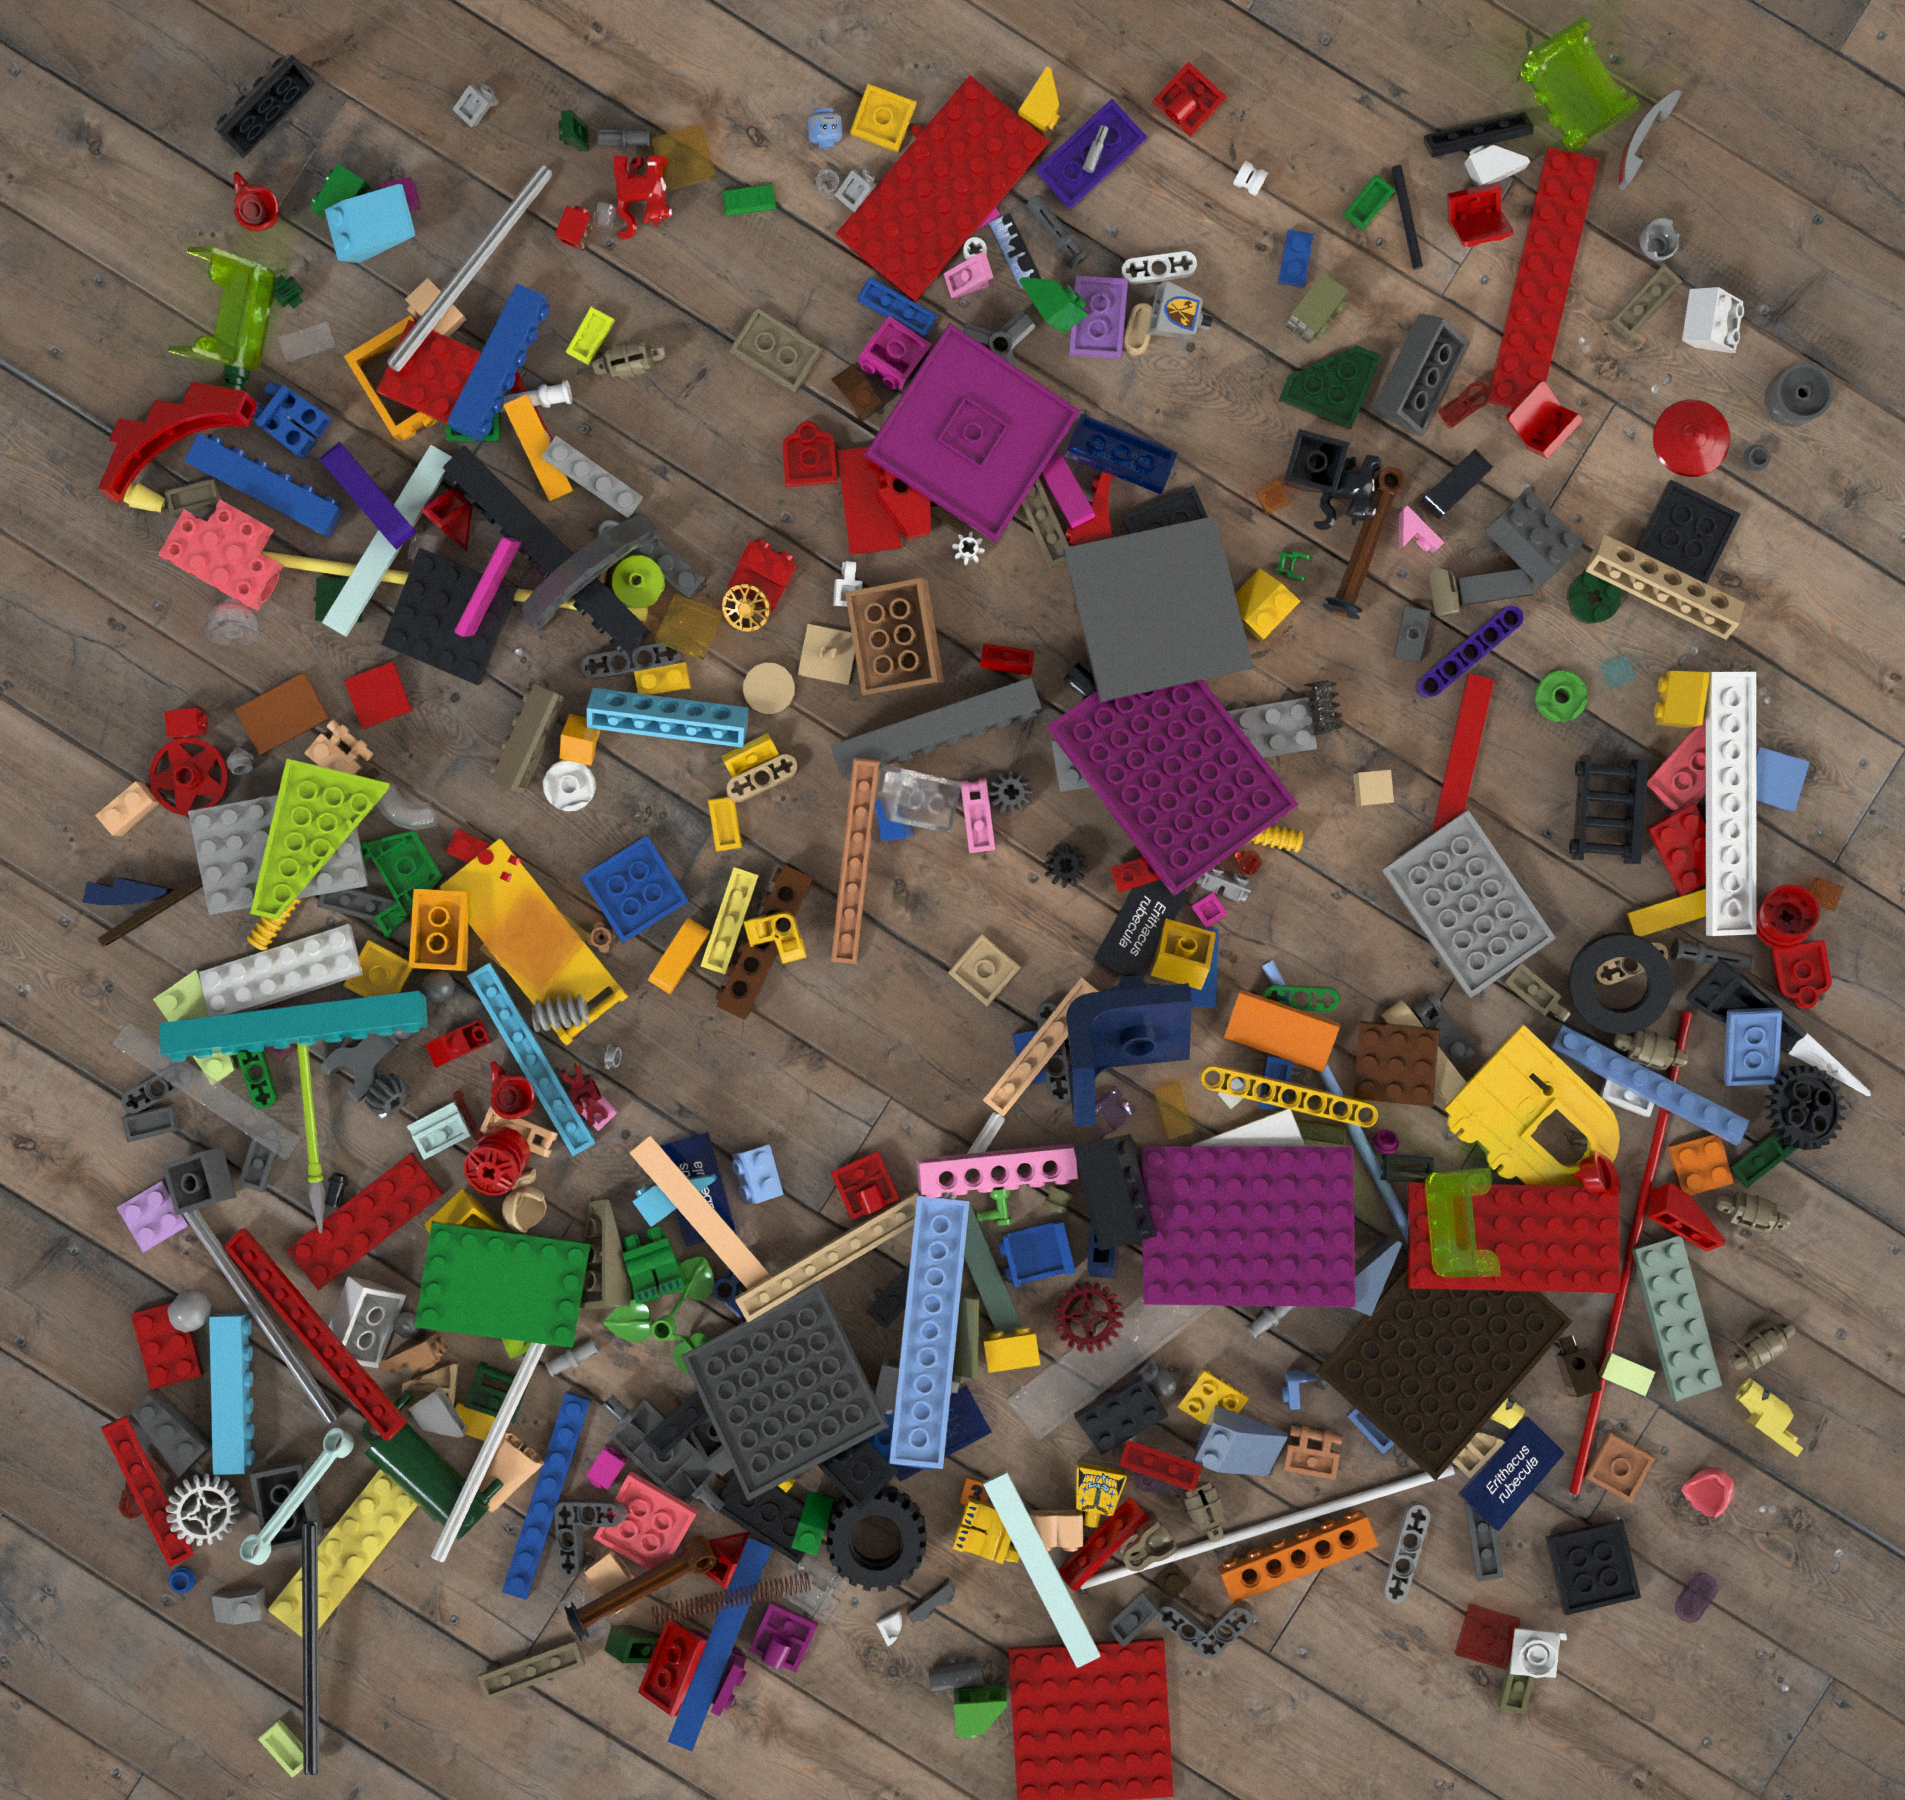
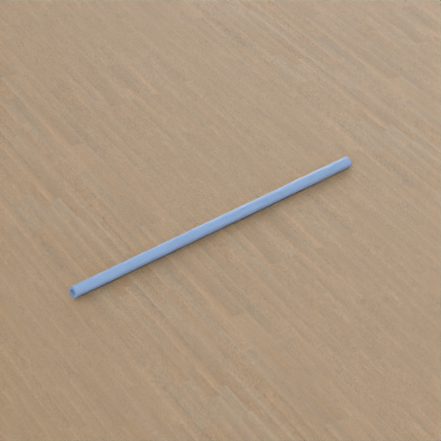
M1273 960L1262 965L1271 985H1286ZM1286 990V996L1277 995L1278 999H1287L1286 1005H1290V991ZM1326 1064L1324 1072L1317 1071L1328 1092L1344 1095L1328 1064ZM1343 1101L1334 1104L1338 1113L1344 1111L1345 1103ZM1344 1122L1408 1244V1216L1389 1181L1380 1180L1383 1170H1381V1165L1361 1127Z

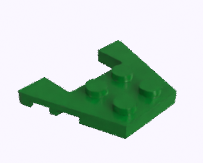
M417 831L360 843L364 862L372 858L396 899V904L374 916L387 938L392 936L412 913L414 889L431 890L443 877Z

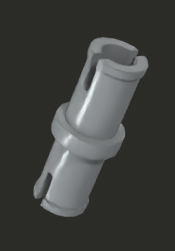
M1271 1306L1269 1309L1266 1307L1262 1310L1264 1313L1245 1327L1256 1340L1273 1325L1276 1327L1280 1324L1278 1321L1295 1309L1296 1306Z
M591 1338L573 1349L567 1348L565 1353L545 1362L550 1375L555 1377V1375L571 1367L576 1368L580 1366V1362L595 1354H599L600 1351L595 1340Z

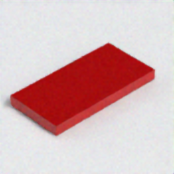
M869 447L837 451L850 555L902 549L900 530L875 495L878 489L884 488V485L880 486L878 482L877 470H880V467L864 456Z

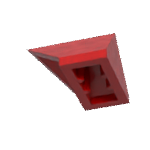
M453 487L423 507L421 512L467 551L473 505L463 496L464 494L458 488Z
M749 1531L708 1540L717 1562L705 1574L722 1588L727 1589L749 1536Z

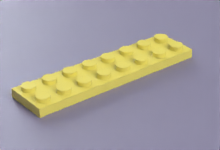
M381 1469L318 1546V1630L418 1506ZM302 1567L268 1609L269 1612L301 1637Z

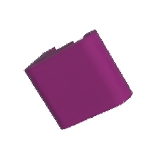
M690 1629L706 1641L708 1640L709 1635L695 1629ZM735 1648L731 1651L711 1702L713 1704L711 1713L721 1716L723 1709L729 1710L735 1698V1695L731 1693L735 1685L741 1686L747 1673L743 1670L746 1655Z

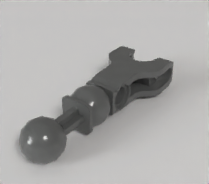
M443 970L431 971L422 981L421 993L426 996L427 1008L433 1002L442 1003L447 1001L455 990L453 978ZM403 1030L394 1031V1034L390 1036H378L377 1033L368 1034V1037L363 1039L356 1047L335 1049L320 1065V1070L327 1075L336 1073L344 1066L350 1068L355 1075V1083L347 1092V1097L353 1104L358 1103L365 1098V1093L369 1091L368 1086L373 1085L375 1079H380L379 1069L382 1063L404 1042V1039H408L414 1033H405Z

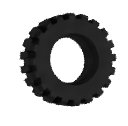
M896 1487L883 1488L863 1510H859L846 1496L843 1501L840 1500L836 1505L835 1511L831 1514L829 1520L826 1547L827 1552L830 1554L829 1560L832 1566L837 1567V1573L842 1579L847 1577L849 1584L854 1587L857 1584L863 1585V1590L871 1592V1587H878V1592L886 1591L887 1586L890 1585L893 1588L901 1586L902 1580L908 1581L913 1576V1571L919 1569L922 1557L925 1555L927 1531L924 1516H921L917 1503H912L910 1496L905 1492L903 1494L897 1492L898 1488ZM880 1515L894 1521L901 1531L902 1538L898 1550L891 1556L883 1559H871L859 1553L853 1545L852 1532L857 1522L861 1519Z

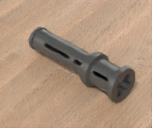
M1040 195L1034 196L1026 206L1054 240L1056 251L1064 255L1069 262L1070 269L1078 267L1088 258L1089 253L1082 250L1076 242V236L1073 233H1068L1056 216L1043 202ZM1042 212L1045 213V215L1048 217V219L1051 221V223L1055 226V228H1052V227H1051V225L1047 222V220H1046V219L1044 218V216L1042 215ZM1069 248H1072V250L1075 252V255L1071 253Z
M1675 938L1671 947V959L1673 961L1682 959L1699 965L1703 962L1716 964L1722 959L1731 967L1749 971L1754 964V955L1706 947L1703 942H1696L1695 944L1684 942L1681 938Z

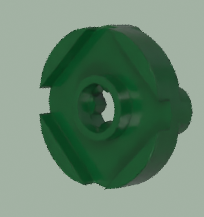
M1587 572L1577 577L1570 584L1567 591V601L1569 602L1572 615L1577 620L1586 624H1596L1606 621L1617 612L1621 602L1622 591L1621 588ZM1596 591L1600 601L1591 604V598L1587 595L1589 592L1594 593Z

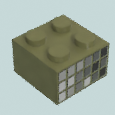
M1323 272L1292 312L1284 326L1308 344L1314 338L1319 340L1332 323L1328 319L1332 318L1334 320L1347 303L1344 297L1348 290Z

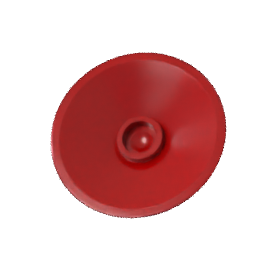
M1683 400L1672 404L1659 416L1653 431V446L1658 459L1668 470L1685 477H1699L1715 470L1725 459L1730 447V430L1722 413L1711 404L1701 400Z

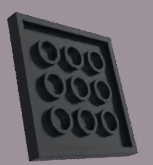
M419 547L381 645L479 686L518 588L501 582L475 635L462 637L456 634L454 630L483 573Z

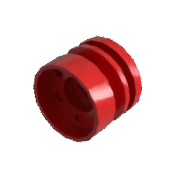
M1786 884L1776 887L1768 893L1756 912L1757 936L1764 944L1774 949L1788 950L1797 947L1808 937L1819 920L1820 908L1816 898L1807 889L1798 885Z
M507 1126L488 1128L479 1137L475 1146L466 1156L463 1165L464 1175L469 1184L481 1193L497 1196L507 1193L515 1185L529 1162L531 1156L530 1146L525 1137L515 1129Z

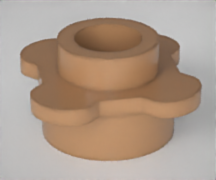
M597 922L594 924V930L586 937V941L589 945L598 947L600 952L605 953L610 950L609 945L612 940L617 938V934L614 929L606 928L603 922ZM600 935H604L603 940L599 938Z

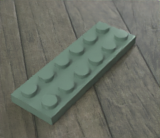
M1676 1234L1632 1248L1633 1259L1671 1400L1679 1401L1722 1386L1683 1238Z

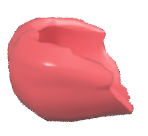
M1706 1467L1689 1478L1681 1491L1685 1498L1692 1503L1693 1507L1707 1517L1714 1516L1717 1518L1724 1513L1734 1497V1482L1721 1468Z

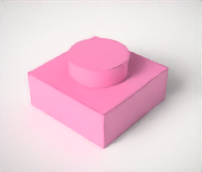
M603 1096L597 1102L605 1107L608 1112V1118L603 1119L600 1113L592 1115L595 1119L593 1126L597 1131H600L618 1113ZM584 1108L581 1114L587 1119V1112Z

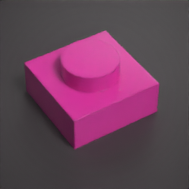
M1214 892L1191 906L1204 928L1227 915L1226 910Z

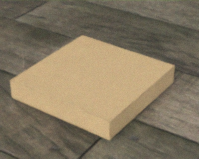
M981 933L948 973L988 1007L1021 967Z

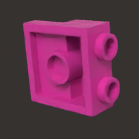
M888 316L861 351L858 363L861 364V369L866 374L873 375L875 373L881 377L883 384L887 388L892 390L897 388L902 391L914 375L918 365L930 351L932 344Z

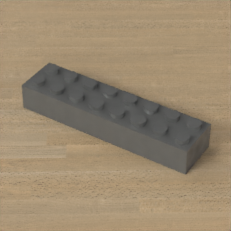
M1028 678L830 746L841 777H847L850 781L853 757L880 759V771L888 768L887 763L897 760L898 764L912 760V754L922 751L923 756L938 751L937 746L946 743L947 747L962 743L963 737L971 735L972 739L984 736L989 728L996 726L998 731L1012 726L1013 720L1021 718V721L1025 722L1034 719L1037 716V712L1040 711L1041 705L1032 678Z

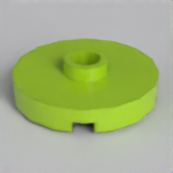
M642 555L630 556L622 560L615 568L612 576V588L616 597L625 605L633 608H646L654 604L665 587L664 574L661 568L652 559ZM636 577H641L639 585H634L633 583Z

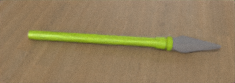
M297 1043L309 1161V1198L319 1233H322L325 1189L322 1183L324 1177L321 1175V1163H319L308 1046H301Z

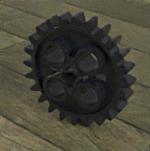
M1808 1065L1789 1067V1070H1782L1781 1076L1773 1078L1776 1084L1768 1086L1773 1092L1772 1095H1765V1098L1771 1101L1770 1105L1764 1106L1765 1109L1771 1110V1114L1766 1119H1773L1774 1121L1770 1129H1778L1776 1137L1785 1138L1784 1144H1792L1793 1149L1812 1150L1820 1149L1821 1145H1829V1139L1837 1138L1834 1131L1842 1130L1838 1121L1845 1120V1117L1840 1115V1111L1845 1110L1846 1107L1839 1104V1101L1843 1100L1844 1096H1837L1836 1093L1839 1091L1840 1086L1833 1087L1834 1078H1826L1827 1071H1818L1816 1066L1808 1067Z

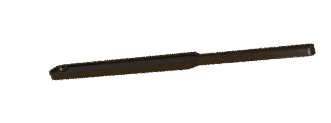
M375 767L361 776L375 779L380 776V773ZM201 874L97 939L100 945L105 947L117 941L202 888Z

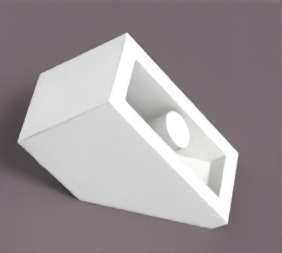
M1482 145L1469 152L1470 156L1464 164L1474 186L1478 187L1499 182L1523 171L1530 161L1528 157L1495 145L1485 148Z

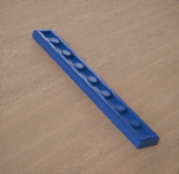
M748 1537L727 1589L730 1604V1588L736 1603L735 1587L741 1602L740 1586L746 1601L745 1585L751 1600L750 1584L755 1593V1583L757 1585L759 1583L772 1549L771 1546ZM725 1594L724 1602H725V1606H726V1608H727V1605H726V1594ZM749 1598L747 1605L743 1599V1606H740L738 1600L737 1608L733 1601L732 1609L728 1603L727 1610L724 1604L723 1610H719L669 1736V1743L693 1751L750 1606Z

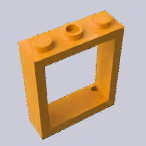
M411 315L344 356L392 436L398 441H406L408 438L414 437L417 434L416 430L423 426L430 427L438 422V420L417 412L396 425L361 367L398 344L408 320L416 322Z

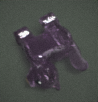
M1115 1085L1111 1087L1108 1093L1095 1100L1096 1118L1099 1114H1102L1107 1122L1106 1126L1097 1131L1096 1138L1098 1140H1102L1105 1135L1117 1130L1128 1117H1131L1136 1112L1127 1100L1123 1102V1106L1117 1104V1100L1123 1094Z

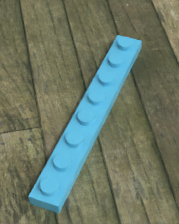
M488 963L468 975L469 981L526 1078L533 1085L536 1095L572 1156L597 1143L582 1116L578 1115L568 1092L492 963Z

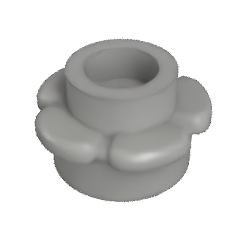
M608 1044L606 1048L601 1050L600 1062L604 1064L606 1069H610V1067L617 1068L620 1065L622 1055L620 1047Z

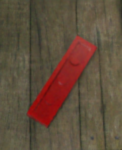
M1129 1497L1087 1539L1083 1547H1080L1058 1569L1060 1576L1076 1592L1149 1518L1148 1515L1133 1498Z

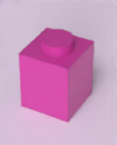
M606 1444L586 1476L590 1478L589 1481L594 1486L600 1489L604 1487L608 1490L628 1457Z

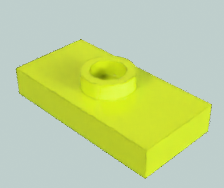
M591 306L566 353L590 366L615 320Z

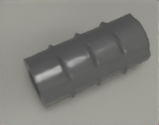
M980 1660L954 1663L947 1666L941 1665L940 1667L928 1669L932 1693L984 1684Z

